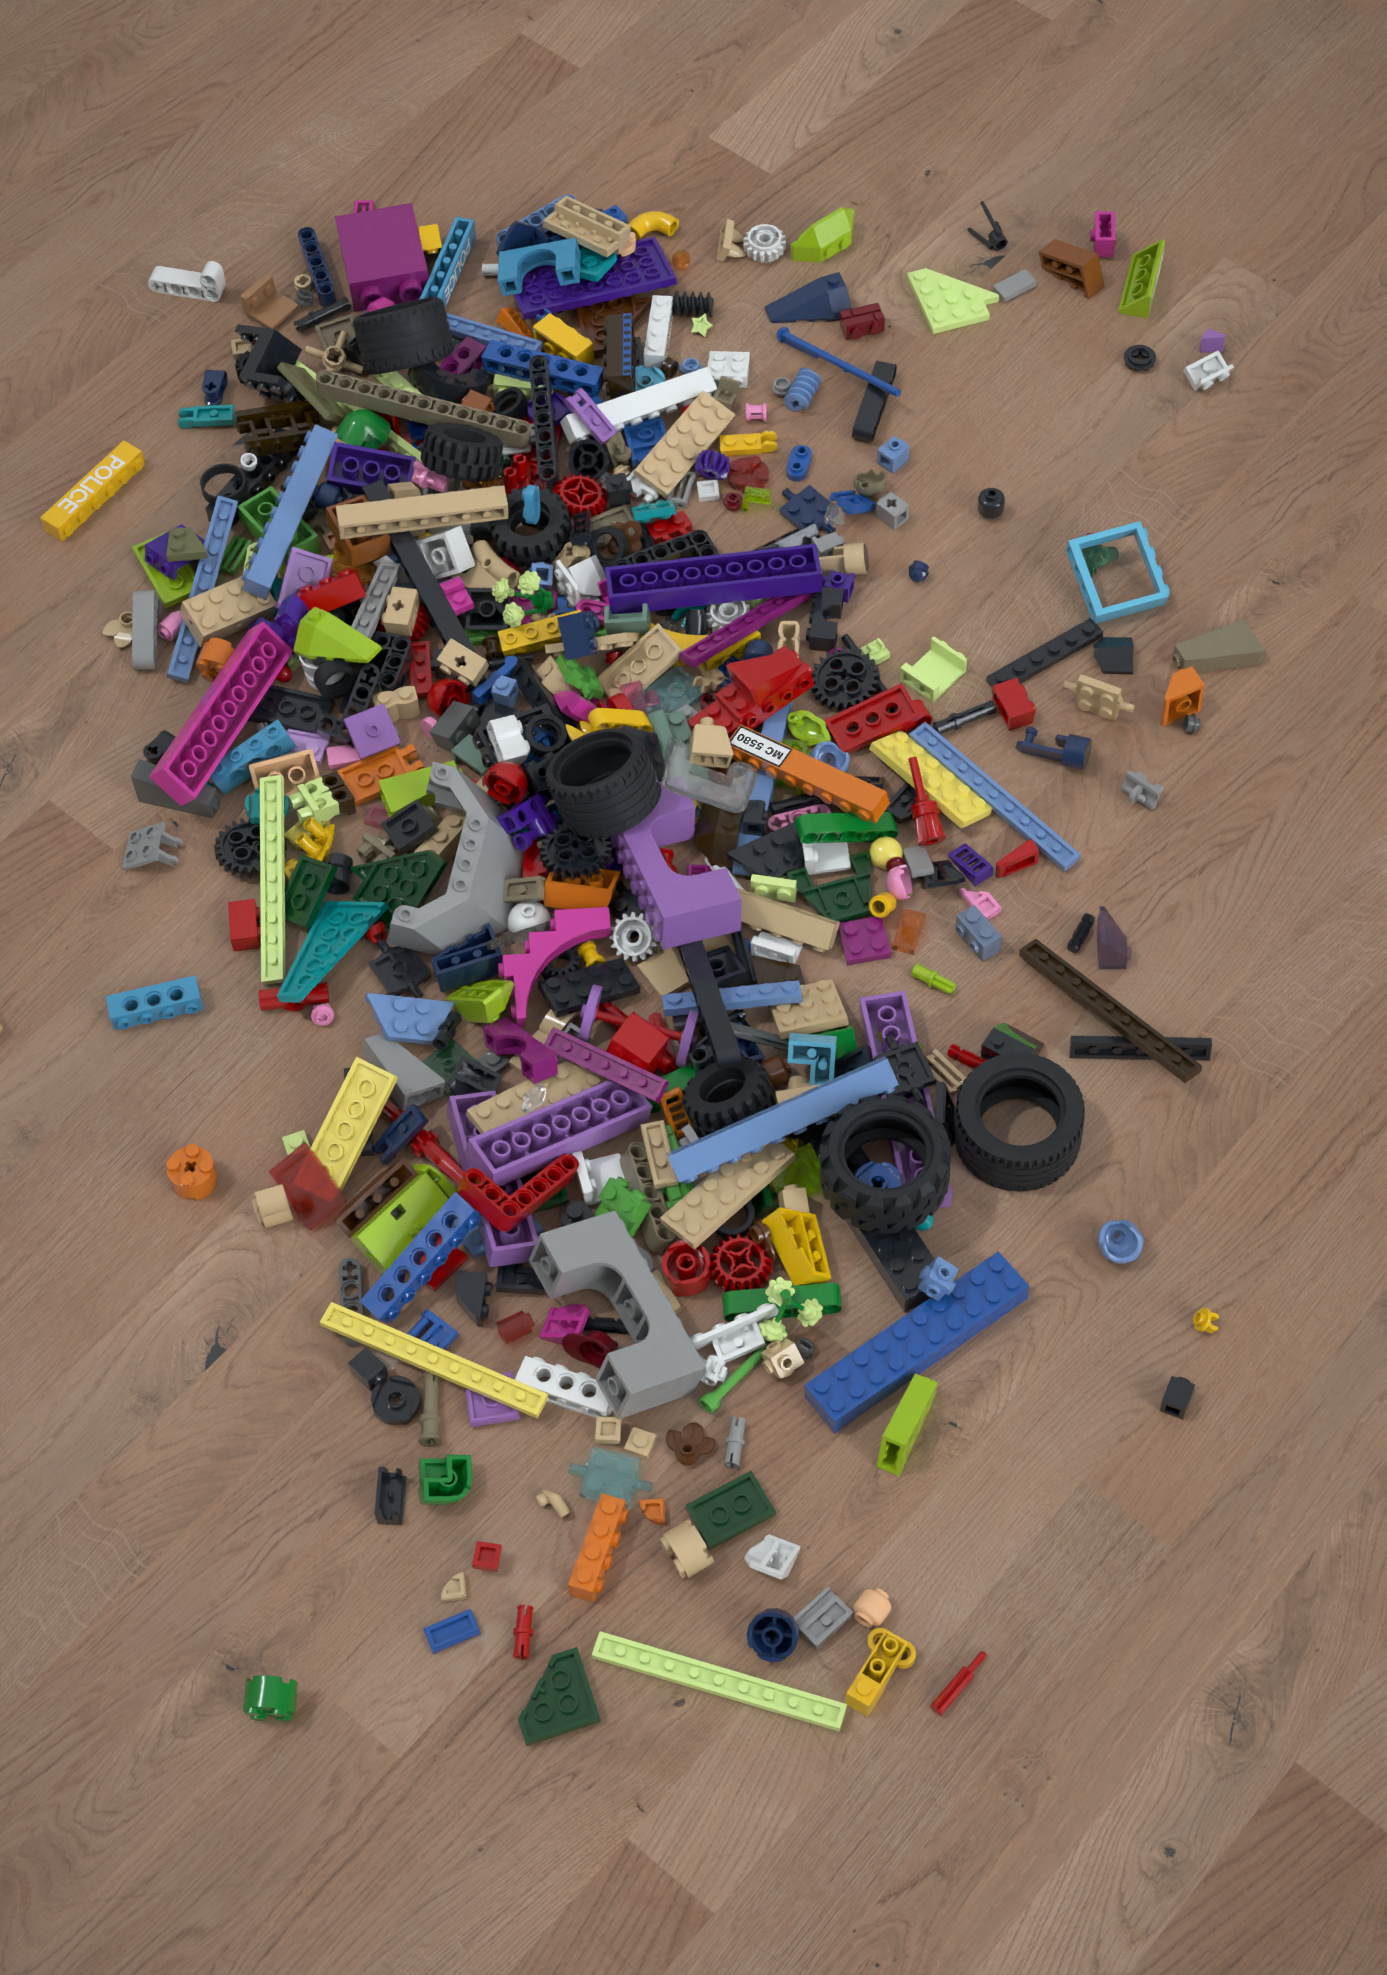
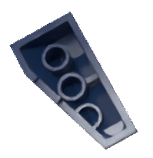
M840 272L820 277L765 306V311L771 323H795L797 320L809 319V322H815V319H827V322H834L839 320L840 311L852 309L847 287Z

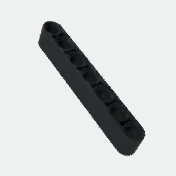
M535 355L529 361L538 474L543 487L552 490L560 480L551 372L547 359L543 355Z

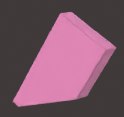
M348 744L326 748L330 770L343 768L361 761L356 749Z
M966 888L959 889V894L970 907L975 905L988 920L1002 912L1001 906L989 892L967 891Z

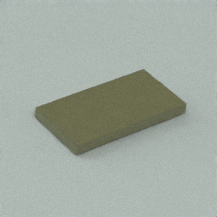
M284 362L278 365V370L325 420L337 423L343 421L347 413L336 401L322 398L317 394L316 380L305 368Z

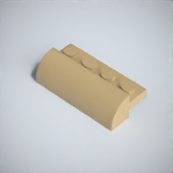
M568 196L555 204L554 212L543 220L544 228L567 239L576 238L578 244L605 257L610 256L613 252L619 254L623 250L631 229L630 225Z

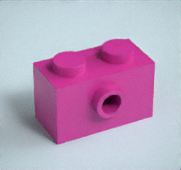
M1095 211L1094 228L1090 230V242H1094V252L1098 253L1099 257H1114L1115 211Z

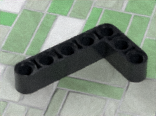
M695 530L620 558L614 562L613 566L719 555V552L706 531Z
M374 631L371 640L382 648L374 658L384 661L378 679L381 690L395 691L403 687L414 658L411 641L403 635Z

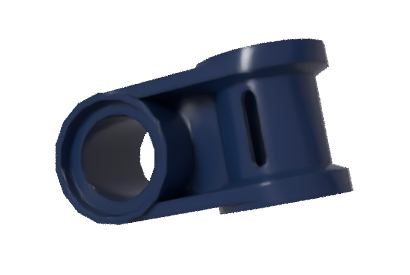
M205 370L202 391L205 393L204 401L206 405H220L222 403L228 381L226 370Z

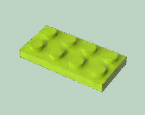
M160 534L132 546V549L165 609L189 599L195 573L188 563L177 570V579L171 580L145 561V544L163 535Z

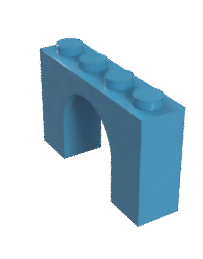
M571 238L499 252L497 281L502 296L522 293V282L526 273L543 265L556 266L555 270L560 286L579 283L581 253L577 239Z

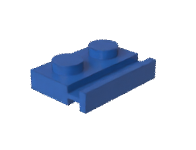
M855 490L832 492L829 498L830 501H837L836 505L843 508L842 511L849 515L874 511L877 505L862 494L856 495Z

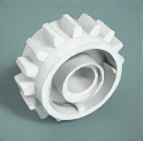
M757 225L751 228L749 232H746V237L743 239L744 252H747V256L757 262L768 263L777 260L786 250V236L783 235L782 230L773 225Z
M745 601L707 606V613H705L707 615V627H712V632L714 633L749 612L750 605L745 604Z
M632 912L631 917L623 914V920H615L617 926L611 927L614 933L612 936H609V939L614 940V944L611 947L618 949L616 953L618 956L625 954L624 960L627 961L632 956V960L638 962L639 957L642 960H646V954H654L652 949L653 947H658L659 944L654 939L652 926H648L645 920V914L641 913L638 917L636 912ZM634 931L639 933V940L636 943H632L630 940V935Z

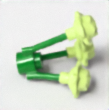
M526 571L525 574L520 576L518 589L521 592L509 588V581L504 577L492 586V595L495 596V601L502 603L507 596H517L531 600L532 605L537 608L523 611L515 602L506 604L503 619L505 624L510 625L512 629L516 628V626H521V620L524 616L538 613L546 614L547 610H550L553 606L552 592L546 591L539 586L541 578L536 571Z

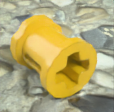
M593 941L586 942L579 947L578 955L583 957L586 967L605 962L604 957L600 956L596 951V944Z

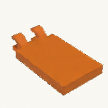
M410 744L401 750L396 745L339 769L337 772L354 796L355 807L380 797L379 780L424 768L421 760L411 765L408 763V761H415L419 758L414 744Z

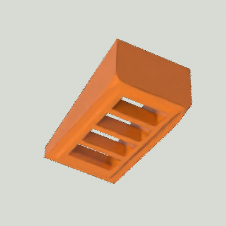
M513 307L500 309L496 318V322L509 332L534 339L533 332Z
M680 1087L664 1092L659 1102L668 1125H671L676 1138L685 1134L682 1129L676 1130L675 1126L684 1122L692 1126L682 1105L683 1093ZM676 1096L677 1101L667 1105L666 1100ZM677 1105L680 1106L681 1109L670 1113L669 1109ZM683 1113L684 1118L673 1121V1117Z

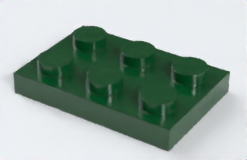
M301 854L285 888V920L311 929L338 868Z
M752 1471L685 1505L689 1516L709 1550L776 1515L775 1509Z

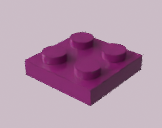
M875 916L840 923L838 933L847 966L891 958V949L882 917Z

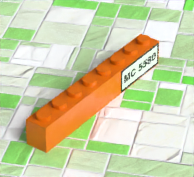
M741 724L729 739L733 751V760L737 762L742 761L754 770L764 771L771 778H779L788 786H796L808 795L819 797L827 804L837 805L844 812H852L863 821L869 820L876 824L890 804L887 791Z

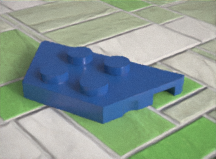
M661 417L652 420L645 418L635 426L628 424L622 429L627 447L632 452L630 457L632 466L639 465L666 434Z

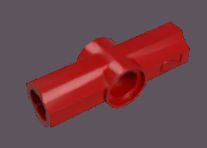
M327 982L318 983L300 1003L279 1002L277 994L280 988L259 990L258 992L261 1011L285 1008L288 1011H300L305 1005L329 1003L330 1001Z

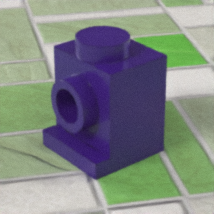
M831 570L829 575L823 576L822 587L844 589V602L848 603L855 587V574L850 573L848 575Z

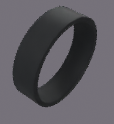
M227 463L217 464L203 473L200 479V486L203 497L208 503L215 505L217 496H213L204 490L207 482L214 476L224 473L239 476L243 483L235 493L223 497L239 502L247 492L245 474L236 465Z

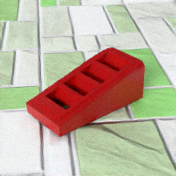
M1032 839L1026 841L996 862V877L1001 878L1037 864L1039 850Z

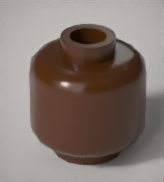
M774 1055L759 1063L765 1069L774 1089L789 1081V1075L792 1072L784 1057L780 1058Z

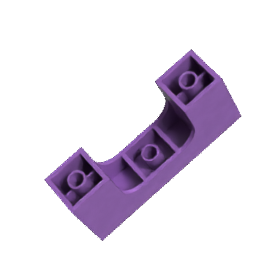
M680 777L661 781V796L652 812L631 829L610 836L612 849L615 848L617 861L623 865L624 876L630 880L632 893L637 894L639 907L645 911L646 922L648 926L651 925L653 928L655 941H659L664 950L740 931L742 898L727 868L685 876L673 872L667 866L659 847L694 839L695 805Z

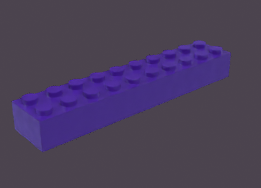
M816 544L605 567L611 614L639 613L643 611L644 603L648 604L649 611L822 592V572Z

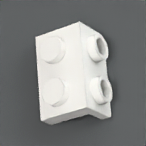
M1218 350L1185 367L1183 372L1194 391L1200 388L1205 390L1214 384L1213 381L1217 379L1223 381L1230 376L1229 372L1234 366L1232 364L1227 366Z

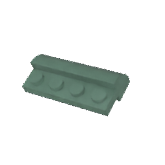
M663 709L648 715L647 718L653 728L652 733H656L659 739L669 780L680 777L686 789L708 785V777L704 766L687 765L692 733L683 710L664 714Z

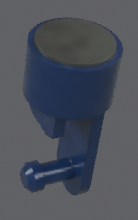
M1033 727L1026 728L1025 740L1016 743L1015 748L1022 753L1062 762L1063 766L1084 770L1087 767L1092 750L1091 738L1075 734H1069V736L1056 735V745L1063 747L1064 750L1034 744V737L1037 736L1038 731Z

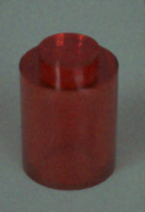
M523 1310L496 1322V1327L505 1345L532 1333L531 1327L535 1326L529 1313L525 1314Z

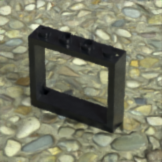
M548 703L517 713L515 717L524 726L539 714L553 715ZM488 724L476 728L472 741L474 747L479 749L482 755L481 759L484 767L490 769L492 765L498 762L487 741L489 735L487 732ZM541 725L550 745H555L558 741L557 731L550 726ZM550 790L542 793L546 795L547 799L552 798ZM525 795L522 800L531 797V795ZM510 802L509 805L502 803V805L510 810L515 806L516 802Z

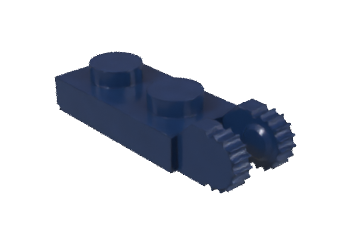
M411 1104L374 1144L373 1151L376 1154L383 1152L389 1147L380 1157L383 1165L390 1163L428 1123V1120L416 1104Z

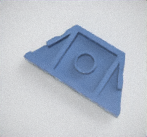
M367 993L365 996L366 1003H370L374 1011L373 1016L381 1026V1032L388 1041L431 1045L439 1032L440 1024L445 1021L453 1007V1002L374 993Z

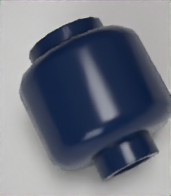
M322 482L320 486L316 485L311 500L314 501L315 507L326 511V507L341 503L344 496L340 495L341 489L339 487Z
M752 640L746 646L743 658L748 660L768 656L773 653V648L764 640Z

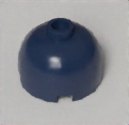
M767 1608L753 1618L748 1626L746 1635L749 1647L753 1648L760 1659L768 1662H779L786 1659L795 1650L800 1633L796 1620L786 1610Z

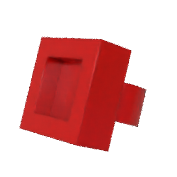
M477 1541L472 1562L473 1569L498 1572L503 1549L502 1544Z

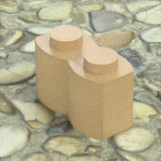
M781 621L778 628V649L785 645L790 651L794 650L799 655L800 627L798 622Z
M414 686L400 687L395 691H382L372 696L374 707L384 703L392 723L398 719H411L420 715Z
M283 1184L255 1192L256 1198L252 1199V1203L259 1224L264 1223L265 1228L293 1221Z

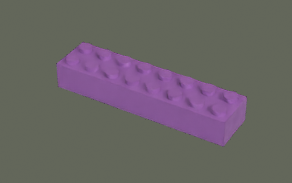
M608 1080L468 1139L464 1156L473 1168L481 1170L500 1187L547 1167L563 1154L572 1155L574 1152L584 1151L635 1129L641 1124H646L652 1105L646 1097Z
M495 1091L449 1096L447 1116L461 1167L465 1172L473 1168L464 1156L468 1139L480 1134L466 1116L467 1109L496 1096ZM519 1178L500 1186V1188L510 1196L523 1185ZM531 1214L513 1229L506 1232L498 1230L484 1216L479 1219L478 1228L489 1267L529 1262L538 1239Z

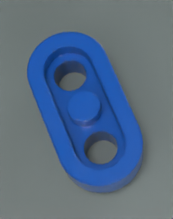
M798 445L792 449L786 467V475L789 480L798 482L806 478L812 459V452L809 447Z

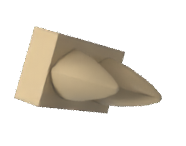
M727 219L720 231L716 260L724 262L727 256L732 258L746 256L745 252L734 244L744 241V237L739 231L734 229L733 220Z

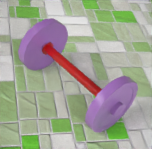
M593 984L587 1005L583 1004L580 1018H583L579 1033V1039L582 1041H589L594 1021L601 1020L622 1026L627 1019L599 1011L600 1008L598 1007L603 986ZM689 1011L685 1029L681 1032L656 1026L671 1036L670 1039L679 1041L680 1048L675 1066L685 1067L690 1047L696 1044L698 1034H694L699 1012Z

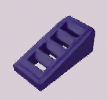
M966 843L948 854V858L974 886L993 876L992 865ZM965 851L966 854H964L960 858L957 857L959 854ZM968 857L971 858V859H969L968 861L963 862V860H965L966 858H968Z

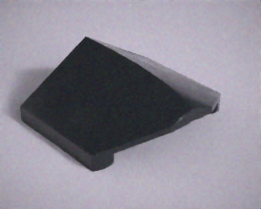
M1102 637L1093 645L1094 658L1101 667L1103 674H1133L1134 646L1132 637Z
M950 860L932 862L934 874L921 876L924 889L945 887L965 882L963 874L952 866Z
M462 1055L447 1083L454 1096L496 1091L503 1075Z

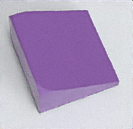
M1206 329L1201 339L1200 352L1223 351L1226 335Z

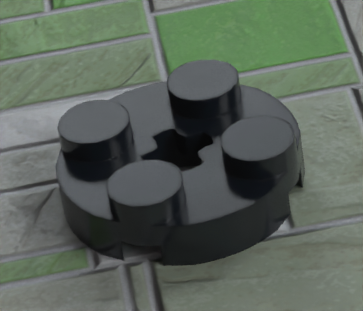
M403 1376L389 1377V1380L376 1385L371 1395V1404L375 1416L380 1421L389 1425H407L418 1413L421 1406V1398L417 1387L410 1379ZM400 1396V1401H402L400 1404L393 1405L390 1402V1399Z

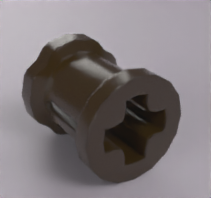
M488 635L482 640V645L486 649L485 659L487 661L504 658V653L500 649V639L497 635Z

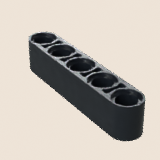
M876 361L871 375L893 385L897 364ZM868 382L854 422L852 438L873 442L890 393Z

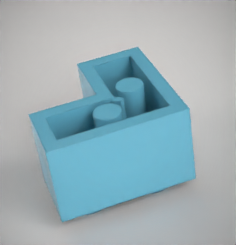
M790 1033L787 1063L811 1065L810 1086L823 1084L834 1079L837 1036Z

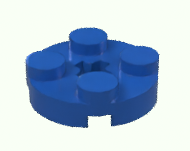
M875 1161L868 1162L861 1166L855 1175L857 1179L870 1186H874L873 1181H882V1188L902 1186L901 1174L896 1167L887 1162L882 1164L875 1163Z

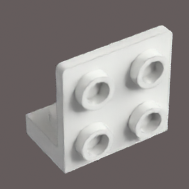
M560 560L555 561L556 570H554L558 581L556 588L560 595L565 596L569 608L574 607L576 611L577 603L583 599L600 601L597 596H581L578 585Z
M847 842L802 843L805 867L809 875L851 869Z
M582 1151L572 1153L579 1161L576 1175L584 1203L588 1206L601 1203L602 1200L598 1196L610 1177L617 1179L618 1176L624 1178L619 1161L621 1158L620 1154L616 1153L588 1160V1158H583Z

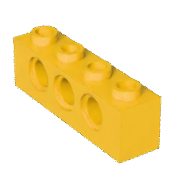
M581 610L531 622L519 627L516 626L514 629L509 628L498 631L504 656H514L515 653L517 655L526 654L531 651L544 649L545 645L562 643L557 617L579 613Z

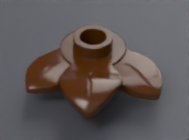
M617 521L609 525L617 527L625 533L629 543L627 556L641 551L640 537L642 536V527L638 522L628 521L622 523ZM630 527L634 528V535L628 533ZM610 535L612 538L608 543V552L610 554H617L619 551L618 542L613 535Z
M757 1221L749 1228L750 1240H753L757 1245L762 1243L763 1249L767 1251L769 1258L775 1261L774 1248L769 1240L770 1230L766 1224Z
M697 1422L687 1424L683 1427L682 1432L670 1429L666 1435L667 1446L675 1451L677 1460L686 1466L693 1465L699 1456L709 1454L715 1446V1439L704 1437L703 1428Z

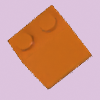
M1192 666L1180 669L1172 675L1164 698L1161 717L1162 726L1183 719L1187 714L1192 715L1201 711L1205 684Z

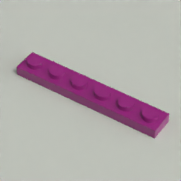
M555 1027L552 1028L544 1043V1046L554 1051L556 1055L657 1103L660 1102L669 1084L667 1080Z

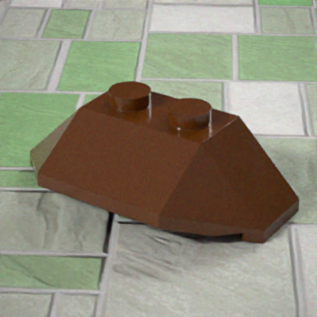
M404 1157L380 1173L345 1205L334 1220L335 1223L350 1239L419 1174ZM397 1207L390 1212L394 1218L402 1213Z

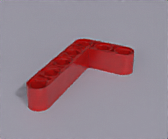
M571 1154L561 1155L510 1196L481 1170L470 1168L465 1172L458 1185V1192L498 1230L510 1231L570 1183L579 1167V1161Z

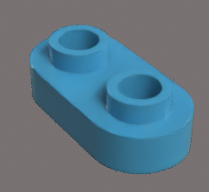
M529 484L522 492V501L525 503L523 518H525L526 523L537 524L540 516L539 487Z

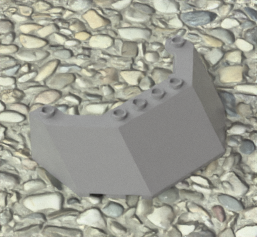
M433 762L426 793H433L435 795L434 806L466 814L449 885L445 895L420 908L407 905L397 907L392 917L387 943L436 956L452 945H460L467 940L466 937L470 934L476 935L481 932L488 923H490L494 935L507 931L508 916L513 908V903L508 904L502 901L504 880L520 878L525 851L517 849L513 843V838L517 835L516 831L506 834V831L498 822L496 817L503 814L494 798L489 796L488 793L457 768Z

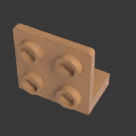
M268 273L240 296L243 312L270 329H275L298 309L297 303L276 291L273 276Z

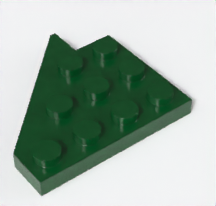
M425 850L352 866L350 870L363 880L352 899L356 902H385L388 909L378 920L383 921L384 925L390 929L392 917L397 907L407 905L420 908L423 906L448 862L433 850Z

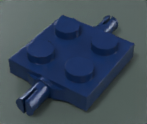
M808 485L798 494H794L788 488L783 490L782 495L789 501L779 509V512L793 526L801 530L815 523L818 530L823 529L828 534L836 531V528L829 524V521L838 514V508L811 485Z

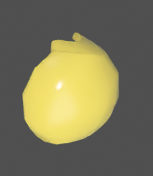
M892 837L878 838L871 844L869 850L873 866L883 870H887L886 863L891 858L903 857V850L900 844Z

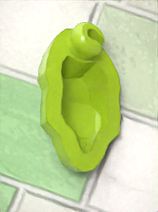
M797 710L788 714L787 721L791 733L805 744L813 746L823 741H830L831 735L825 721L816 717L812 712Z

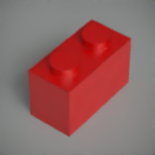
M1017 678L993 685L992 700L1009 731L1033 723L1034 714L1036 713L1035 705L1032 701H1029L1024 685H1020Z
M255 899L228 902L230 941L233 951L261 948V926H259L261 907H257Z

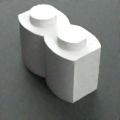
M515 715L490 720L487 725V732L494 746L498 762L517 763L525 761L528 753H530V746L528 741L524 740L521 735L523 728L520 720H517Z

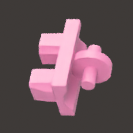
M420 461L413 463L414 474L412 482L419 484V487L423 489L428 487L442 493L447 491V483L450 482V478L428 470Z

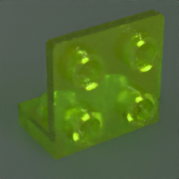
M803 1144L791 1150L795 1153L796 1160L771 1181L776 1194L784 1190V1186L797 1184L798 1188L806 1187L807 1196L816 1191H821L820 1162L811 1144Z

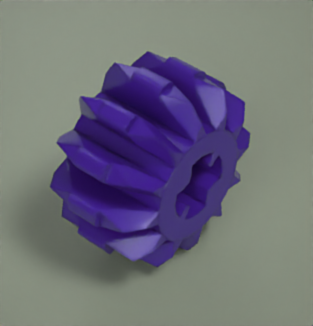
M711 449L709 451L702 450L695 461L696 472L708 480L721 481L729 473L730 459L725 457V454L718 453V451L715 452Z

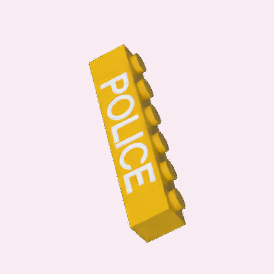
M123 440L40 517L44 531L61 542L72 535L82 523L86 522L96 510L100 509L110 497L114 496L130 478L143 468L145 461L142 451Z

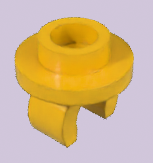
M1201 1308L1195 1313L1193 1318L1195 1329L1200 1332L1206 1331L1207 1333L1217 1331L1218 1327L1212 1325L1210 1321L1217 1320L1219 1315L1211 1312L1208 1308Z

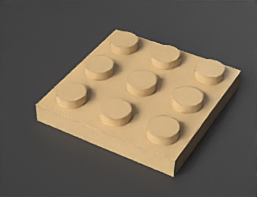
M832 979L800 985L802 1002L769 1006L780 1039L789 1038L790 1033L810 1034L849 1025L848 1017Z

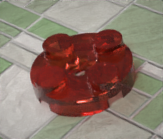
M759 456L743 457L730 462L728 483L734 490L737 488L742 490L744 494L757 493L764 488V484L769 480L768 467L761 461Z

